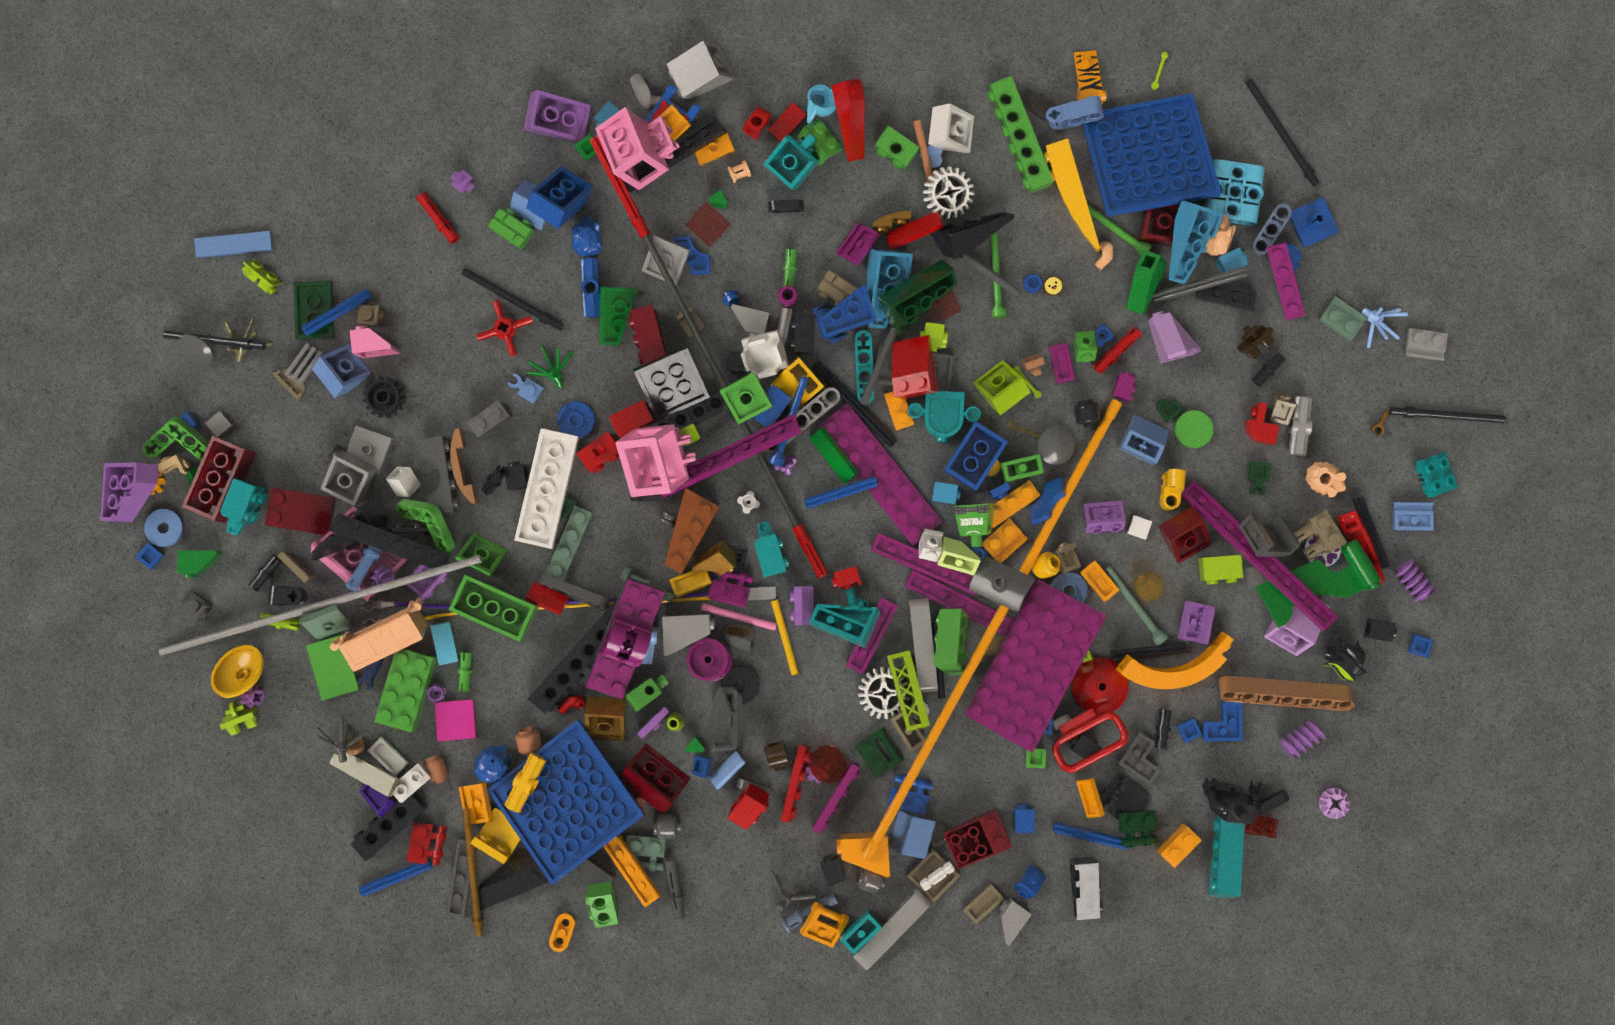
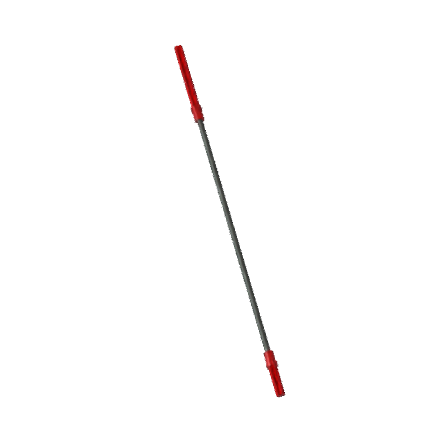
M594 136L591 138L590 143L629 215L633 227H635L640 239H644L721 389L724 388L727 384L649 236L651 233L644 217L641 216L624 181L613 174L599 136ZM746 421L740 424L746 436L753 434ZM762 452L756 454L794 526L792 530L818 578L825 576L827 570L811 541L810 535L808 536L803 524L798 522Z

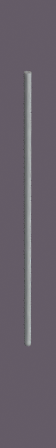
M481 555L460 560L159 648L158 652L162 656L324 609L334 604H341L482 563L483 559Z

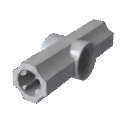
M1294 397L1296 406L1289 422L1291 427L1288 429L1290 434L1288 454L1306 456L1308 436L1312 431V419H1310L1312 398Z

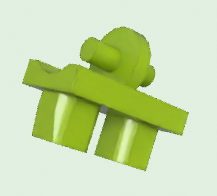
M236 702L229 703V709L225 711L226 717H223V723H220L219 726L222 730L226 729L231 736L241 732L242 728L239 724L241 722H244L248 729L256 727L258 724L256 715L258 709L256 705L253 708L245 709L244 704L238 705Z

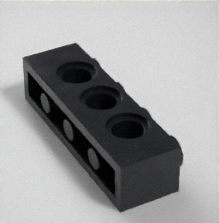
M414 792L404 802L400 803L398 801L394 806L392 805L383 817H375L368 823L369 828L366 831L360 830L353 837L355 840L350 845L366 862L428 808L427 805ZM400 806L407 810L406 816L399 813ZM386 819L392 822L391 829L385 826ZM371 832L377 835L378 839L376 842L371 840Z

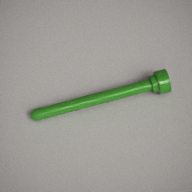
M1087 203L1090 215L1134 246L1139 256H1142L1144 250L1149 251L1152 245L1147 241L1146 243L1140 242Z
M997 231L990 237L992 271L1000 276ZM993 281L994 305L993 309H991V318L1007 317V312L1004 305H1002L1001 286Z

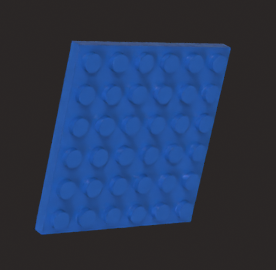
M1193 93L1104 109V117L1102 119L1082 124L1106 217L1181 204L1182 200L1191 202L1221 195L1220 185Z
M576 720L535 752V754L544 757L547 761L538 777L539 782L536 789L528 796L520 813L511 811L504 804L514 787L512 783L515 776L523 769L527 759L487 789L551 885L556 884L646 815L580 720Z

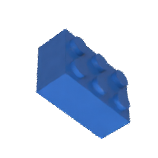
M561 166L532 190L526 209L559 229L586 205L593 186Z
M975 421L943 472L976 492L1008 441Z

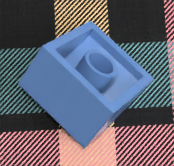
M350 344L320 356L312 367V370L334 398L348 393L372 374L361 358L352 354Z

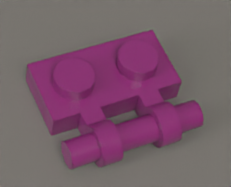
M731 571L722 574L721 581L713 579L708 599L746 608L751 590L744 587L745 582L752 584L754 576L747 575L746 572L742 571L741 573ZM728 579L738 580V584L728 583Z

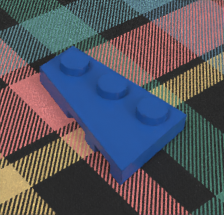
M865 284L816 320L822 339L877 321Z

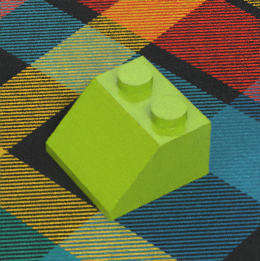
M1004 360L973 382L988 404L1000 416L1031 393L1023 377Z

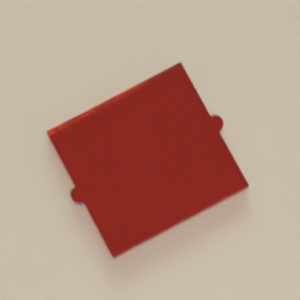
M707 202L697 212H694V216L685 224L709 248L718 238L722 237V233L731 225Z
M952 289L940 300L936 299L932 303L931 308L927 310L931 323L942 319L947 320L949 316L961 312Z

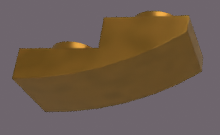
M901 211L883 216L873 222V230H877L878 233H888V230H892V223H896L898 226L906 225L907 222H911V211Z

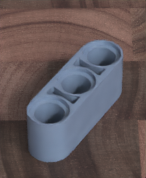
M1280 204L1273 210L1251 245V251L1254 255L1263 256L1267 253V249L1265 251H1258L1256 243L1262 242L1266 248L1273 245L1291 217L1292 210L1289 205ZM1282 209L1286 211V218L1278 217L1277 210ZM1267 226L1275 227L1276 234H1268L1266 231Z

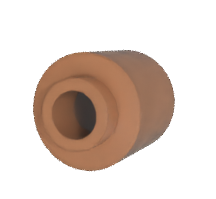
M438 754L425 759V767L431 777L430 781H435L436 784L446 781V776H449V772L444 758H441V755Z

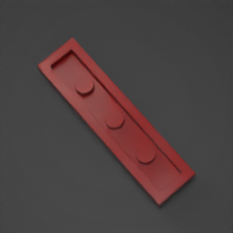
M802 744L798 746L781 821L786 823L792 822L797 816L798 808H796L797 800H800L802 796V789L800 787L802 781H805L807 775L805 766L806 762L809 763L812 753L809 751L810 746Z

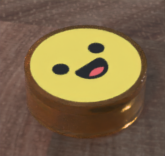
M1055 276L1047 278L1043 284L1044 292L1049 296L1058 295L1063 289L1061 279Z

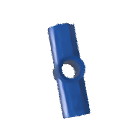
M581 259V289L583 291L584 317H599L600 285L598 259ZM594 283L596 286L595 291L588 293L586 290L587 286Z

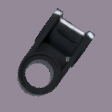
M269 585L268 605H302L307 601L308 594L302 588ZM294 594L299 596L298 599L294 598Z

